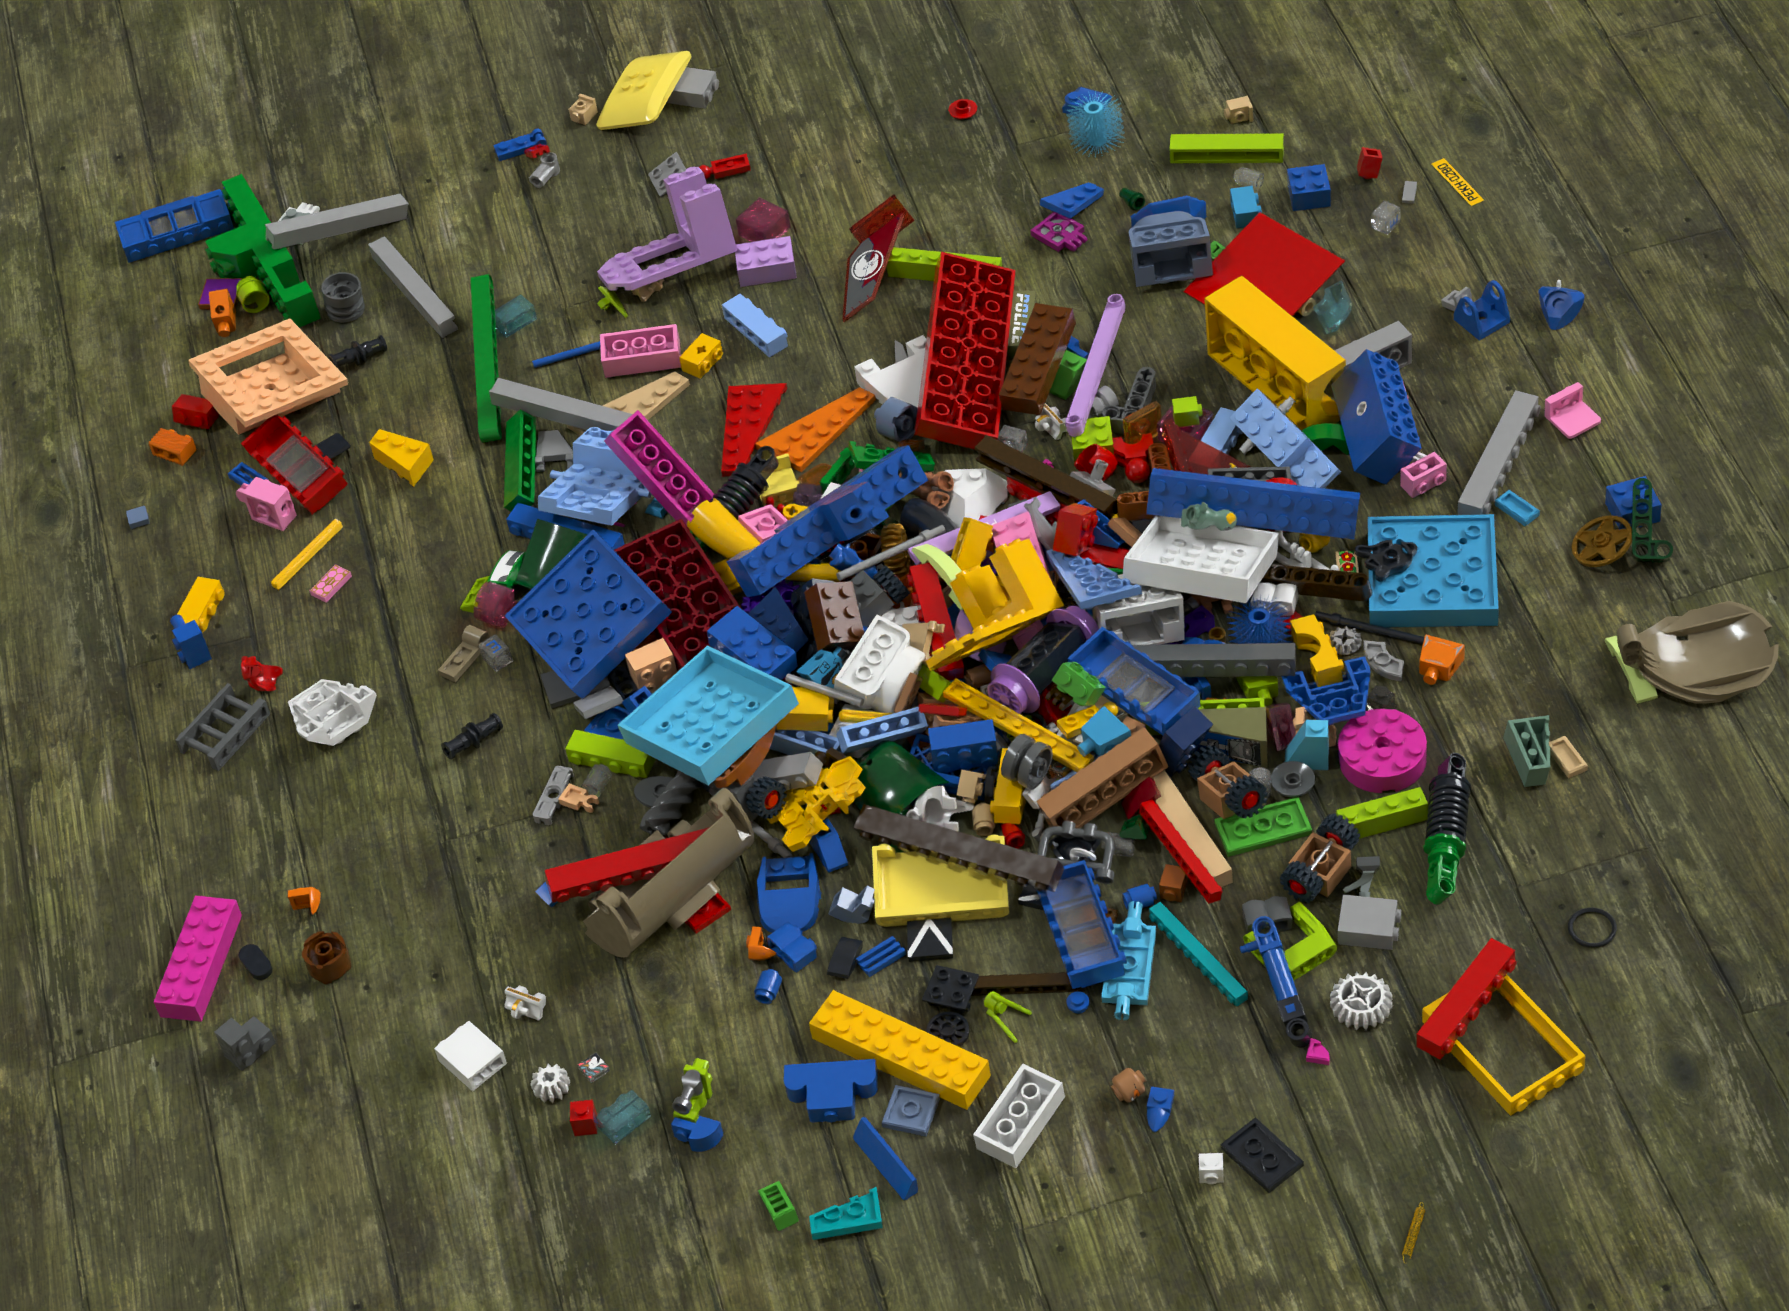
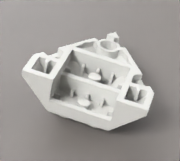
M986 468L945 470L944 472L950 473L953 478V490L948 492L935 486L932 487V490L941 491L950 496L949 502L941 510L954 522L957 528L961 527L964 517L979 520L980 515L990 516L994 514L996 508L1001 503L1004 504L1008 499L1007 481Z

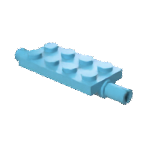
M1134 901L1128 904V916L1121 924H1113L1114 930H1112L1113 934L1118 935L1120 941L1118 949L1119 951H1124L1127 964H1124L1125 975L1104 981L1102 989V1003H1116L1114 1016L1118 1020H1121L1122 1014H1124L1123 1020L1129 1019L1130 1004H1148L1156 926H1147L1142 922L1141 912L1143 905L1140 902H1136V908H1134Z

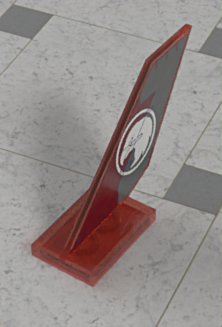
M894 194L849 228L859 244L847 259L843 322L847 321L875 299L898 233L915 221Z

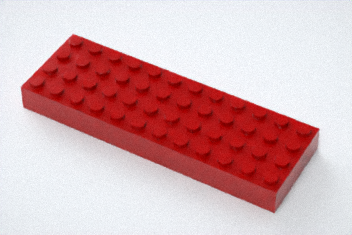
M941 251L935 267L914 435L975 449V446L985 435L996 440L998 439L1001 414L999 393L1005 376L1016 270Z

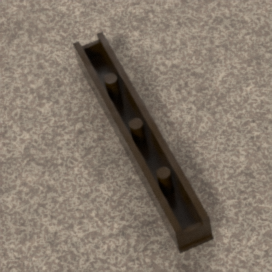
M985 435L975 446V451L979 452V456L976 458L977 462L1041 494L1050 491L1056 500L1065 506L1078 503L1084 499L1108 519L1117 514L1116 498L988 435Z

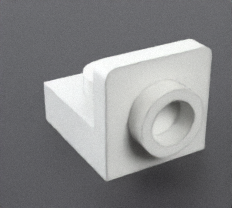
M1223 1153L1199 1154L1200 1183L1216 1184L1224 1182Z

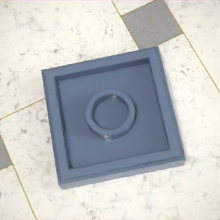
M895 1085L882 1120V1127L927 1137L940 1095Z

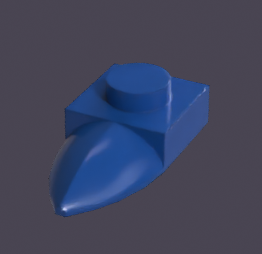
M1151 1087L1147 1102V1120L1153 1132H1157L1167 1122L1173 1104L1174 1090Z

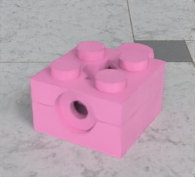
M255 477L249 485L243 483L236 491L237 498L241 502L246 503L251 519L284 531L297 516L289 490L285 486H279L271 483L269 480Z
M771 504L738 516V521L760 543L776 534L774 530L788 521Z

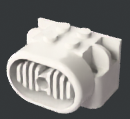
M1123 574L1118 575V578L1122 579ZM1140 585L1142 589V594L1116 600L1112 604L1097 605L1092 608L1093 619L1099 629L1104 627L1108 631H1113L1120 639L1132 645H1161L1185 640L1183 597L1179 591Z
M876 615L836 676L834 689L863 698L864 703L860 707L862 709L872 708L877 712L895 713V707L910 672L918 675L922 662L925 660V654L909 645L910 634L905 628ZM834 698V703L837 704L839 699Z

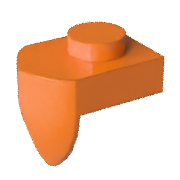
M313 887L288 890V899L292 909L297 910L311 907L312 915L315 914L320 904V891Z
M752 927L751 935L747 936L746 947L749 960H766L776 955L775 951L763 946L764 937L761 927Z

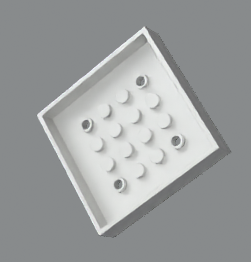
M1156 515L1124 557L1122 579L1127 578L1130 580V583L1247 603L1277 557L1279 533L1235 526L1232 530L1221 531L1214 525L1206 529L1195 530L1188 526L1182 527L1181 518Z

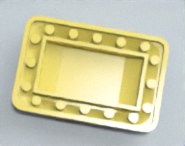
M681 51L644 56L631 61L623 71L601 111L596 124L598 129L606 130L646 125L654 122L659 117L692 57L690 52Z

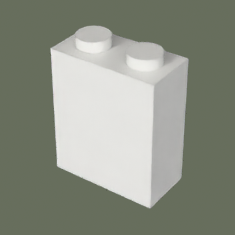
M470 1021L458 1027L452 1035L442 1040L434 1048L439 1062L472 1092L507 1064L503 1051Z

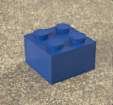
M1325 164L1287 169V185L1293 211L1331 206V190Z
M1639 478L1606 486L1605 504L1611 515L1624 518L1631 528L1632 489L1634 482ZM1640 485V499H1644L1646 489L1644 485ZM1652 488L1653 524L1660 522L1662 504ZM1639 505L1636 511L1639 514H1645L1648 512V509L1644 505ZM1616 522L1619 529H1627L1623 524Z

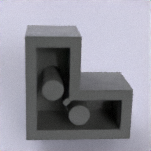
M254 1016L242 1026L233 1018H230L214 1031L224 1056L241 1071L252 1065L258 1057L276 1043L271 1030Z

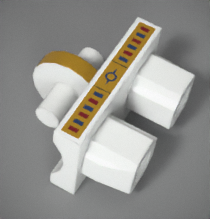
M1045 403L1041 415L1035 417V428L1038 431L1046 430L1055 440H1059L1062 433L1067 432L1066 418L1060 419L1059 410L1056 407L1050 408Z
M520 985L516 989L511 987L505 989V1008L511 1010L513 1018L518 1019L522 1015L538 1021L542 1018L543 1008L546 1005V996L544 994L537 993L532 996L528 994V990Z

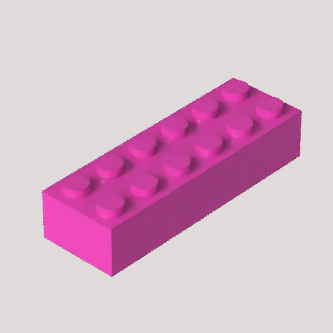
M639 410L632 414L604 440L607 446L676 521L682 519L687 526V521H692L694 518L693 510L705 500L709 501L713 498L714 493Z
M204 896L194 897L154 1000L160 1017L202 1022L242 917L236 900Z

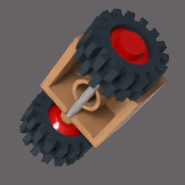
M1206 745V748L1202 746L1199 748L1200 752L1195 751L1194 754L1196 756L1190 758L1192 763H1188L1190 768L1188 772L1198 782L1200 800L1221 818L1225 819L1234 814L1240 818H1247V816L1251 818L1253 813L1256 815L1259 813V808H1264L1262 803L1267 802V799L1264 797H1267L1268 793L1266 792V787L1235 762L1230 763L1228 761L1230 760L1229 757L1214 745Z
M1336 814L1326 816L1316 830L1318 834L1312 832L1290 860L1288 867L1281 874L1279 880H1281L1280 884L1284 885L1283 889L1288 890L1290 896L1294 895V899L1298 900L1300 898L1301 902L1306 901V903L1314 900L1318 893L1328 897L1351 868V850L1360 840V834H1358L1357 828H1353L1355 825L1353 823L1350 824L1347 818L1344 820L1343 816L1339 815L1337 817Z

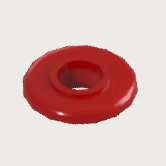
M960 99L953 102L949 106L948 111L956 119H968L977 112V105L972 100Z

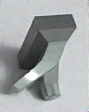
M1380 856L1357 857L1356 871L1362 874L1358 881L1345 887L1343 891L1348 893L1361 887L1359 896L1370 897V892L1368 891L1373 875L1379 870Z

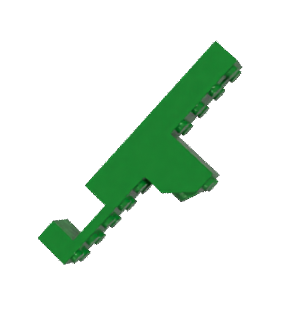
M240 174L222 181L224 188L221 190L225 200H228V203H226L228 212L230 214L233 213L232 217L235 224H238V228L205 241L207 245L205 252L208 259L212 260L209 264L213 273L217 272L220 279H243L247 276H253L264 280L266 291L270 290V297L273 302H277L275 304L279 313L283 312V319H291L298 327L321 319L313 292L306 281L300 283L293 258L287 248L283 247L273 250L272 243L266 240L265 224L271 222L243 175Z

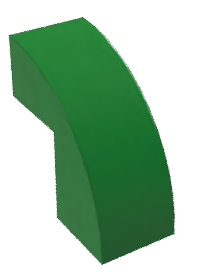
M1324 423L1312 425L1302 430L1321 451L1335 445L1344 454H1349L1342 425Z

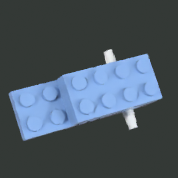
M1257 388L1229 417L1248 437L1247 441L1239 449L1246 454L1256 445L1277 467L1290 466L1291 480L1296 482L1297 485L1325 489L1341 471L1286 415L1296 401L1289 396L1278 407Z

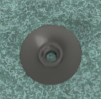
M1298 761L1284 762L1278 765L1271 774V784L1274 790L1287 797H1298L1308 793L1315 782L1312 769Z

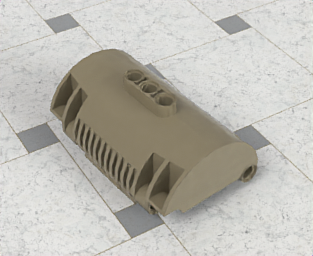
M722 788L708 800L711 809L692 826L687 821L681 820L668 832L667 835L670 838L708 828L652 879L638 880L626 886L609 887L606 891H600L588 902L593 913L583 922L587 927L585 934L592 941L610 954L617 957H628L666 922L676 930L720 891V888L713 880L750 848L754 842V832L751 823L740 803L728 789ZM656 830L640 845L665 838Z

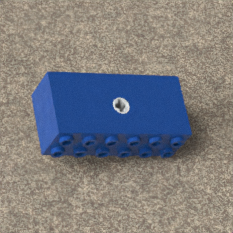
M1366 349L1340 375L1331 387L1354 472L1387 484L1410 462H1415L1427 455L1419 452L1422 447L1398 363L1393 359H1388L1377 352Z

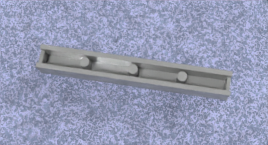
M396 194L265 224L266 240L272 243L274 250L407 219L409 204L401 194Z
M385 236L368 244L371 256L441 338L458 330V327L452 321L455 319L452 312Z
M501 378L496 380L494 386L489 391L491 404L515 411L521 409L530 415L584 430L598 427L601 430L614 431L632 415L627 412Z

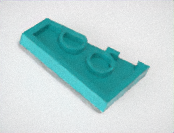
M877 1187L870 1189L869 1193L864 1196L858 1197L856 1195L849 1198L850 1202L841 1206L833 1205L809 1216L812 1239L816 1240L883 1228Z

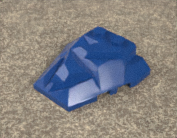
M1365 656L1344 661L1346 675H1342L1343 681L1322 687H1317L1315 682L1307 683L1303 671L1295 672V676L1281 677L1286 692L1316 720H1328V726L1341 721H1349L1352 718L1358 719L1365 716L1371 674L1370 667Z

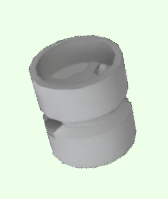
M1103 386L1097 390L1088 418L1102 417L1104 408L1119 405L1118 399L1111 388Z

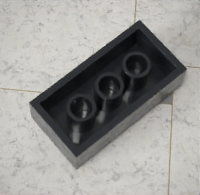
M812 578L792 592L793 616L809 640L796 654L798 669L818 652L804 592L816 583H830L834 581Z

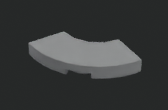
M1364 641V656L1369 666L1385 678L1402 681L1404 660L1391 656L1386 650L1385 642Z

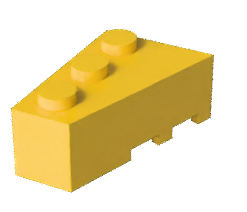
M381 429L377 431L369 442L374 459L388 469H393L399 477L407 479L413 487L434 460L428 443Z
M1002 748L997 785L994 788V801L991 800L990 813L994 814V823L1020 824L1026 799L1022 795L1025 787L1021 786L1018 781L1012 782L1001 775L1002 761L1008 749Z

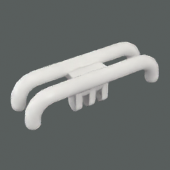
M1275 530V533H1279L1278 544L1290 553V559L1277 552L1275 560L1282 565L1339 571L1337 565H1332L1331 569L1327 568L1312 558L1311 552L1305 551L1303 547H1299L1295 542L1290 544L1284 538L1282 531Z

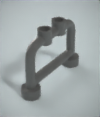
M1064 821L1062 827L1053 826L1047 828L1042 833L1037 854L1045 857L1049 838L1053 835H1061L1067 839L1080 837L1087 841L1103 840L1105 842L1103 863L1086 862L1087 868H1092L1096 872L1095 879L1097 882L1102 884L1113 883L1114 872L1111 870L1114 841L1107 832L1098 831L1097 825L1092 823H1086L1084 829L1075 828L1076 824L1074 822ZM1051 858L1058 860L1062 866L1079 862L1076 860Z

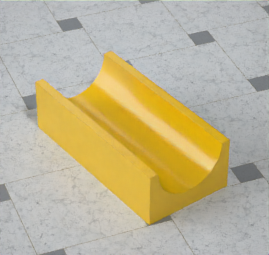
M1243 276L1238 277L1205 297L1208 355L1252 392L1258 388L1278 407L1291 396L1296 403L1292 405L1286 415L1301 431L1312 425L1336 424L1341 421L1336 402L1325 394L1324 390L1333 376L1346 366V360Z

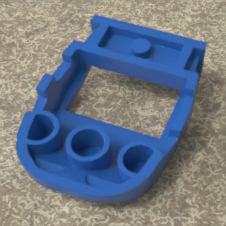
M809 853V856L762 858L757 879V904L760 922L767 931L773 933L789 922L793 926H798L803 932L811 928L816 922L821 891L813 853ZM809 879V887L766 890V882Z

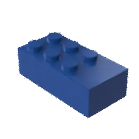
M738 606L707 630L709 646L779 680L784 679L787 674L798 667L796 652Z

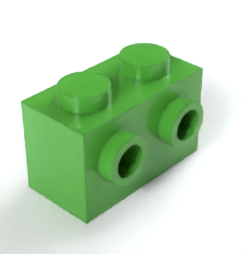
M1076 662L1062 663L1052 679L1057 684V688L1061 692L1072 696L1073 701L1079 706L1095 705L1106 688L1095 676L1087 673Z

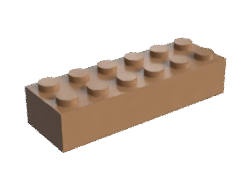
M1143 727L1122 743L1115 745L1106 754L1098 757L1090 765L1080 769L1074 776L1060 783L1058 787L1044 794L1036 802L1050 827H1062L1064 821H1072L1076 824L1075 828H1080L1127 796L1146 778H1153L1168 768V765L1158 743Z

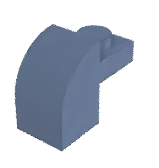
M866 886L859 894H856L842 887L833 898L829 915L844 922L857 924L867 922L875 901L872 898L875 889Z

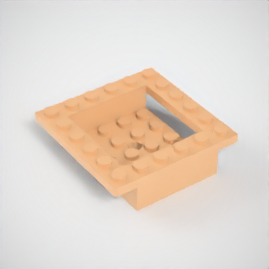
M291 319L284 320L189 359V366L199 376L201 394L213 405L216 411L238 435L261 426L268 418L278 414L282 417L340 392L341 387L348 385L347 378ZM284 342V354L240 372L226 376L219 368Z

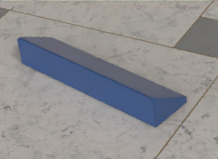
M862 1117L853 1135L854 1141L903 1200H907L918 1193L916 1178L867 1118Z

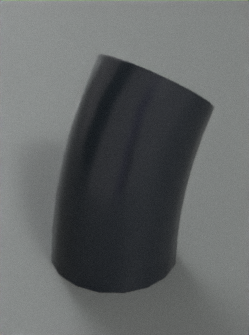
M920 498L910 499L905 504L901 513L900 523L904 527L906 534L913 538L919 536V533L924 530H932L940 525L945 527V533L957 529L954 522L941 509Z

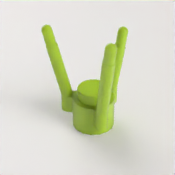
M995 991L990 992L984 1000V1006L988 1008L986 1014L997 1022L1014 1043H1017L1016 1037L996 1014L1004 1013L1008 1006L1028 1015H1031L1032 1012L1015 1002L1005 999Z

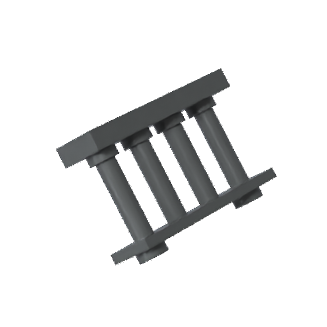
M227 683L189 726L179 734L175 741L180 753L185 754L192 747L206 754L211 767L219 771L270 715V711L266 701L261 698L253 705L237 699L231 684ZM231 704L246 713L240 719H237L223 711ZM216 719H219L233 727L225 734L210 727V725ZM203 733H206L220 741L215 747L211 748L197 741V739Z

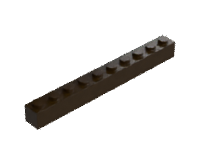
M1064 972L979 976L971 996L988 995L992 991L999 995L1084 992V987L1072 989L1068 975Z

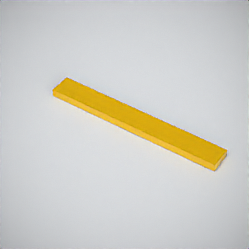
M957 678L943 691V697L961 707H966L969 712L984 720L993 719L994 726L1015 738L1020 734H1026L1034 738L1036 742H1043L1051 746L1053 750L1052 759L1075 772L1087 767L1094 761V755L1089 753L1085 757L1082 756L1076 745Z

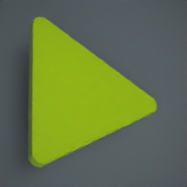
M598 287L605 295V298L597 303L599 307L607 310L613 304L627 318L628 315L616 293L608 288Z

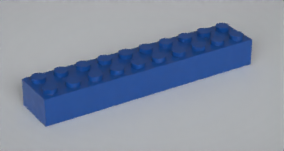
M1153 468L1150 476L1147 514L1181 518L1182 509H1187L1190 505H1201L1202 502H1205L1214 511L1223 509L1233 511L1237 516L1236 525L1354 539L1360 493Z

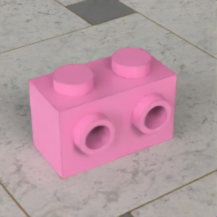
M1433 452L1401 469V487L1412 498L1423 494L1427 490L1446 481L1447 464Z

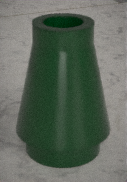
M1128 188L1120 190L1119 196L1130 209L1140 210L1144 206L1145 198L1142 193Z

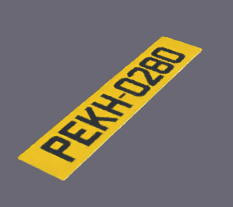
M1444 158L1432 163L1435 169L1471 206L1484 201Z

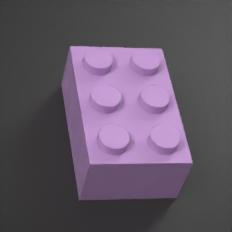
M790 236L736 244L737 251L735 256L740 287L797 278Z

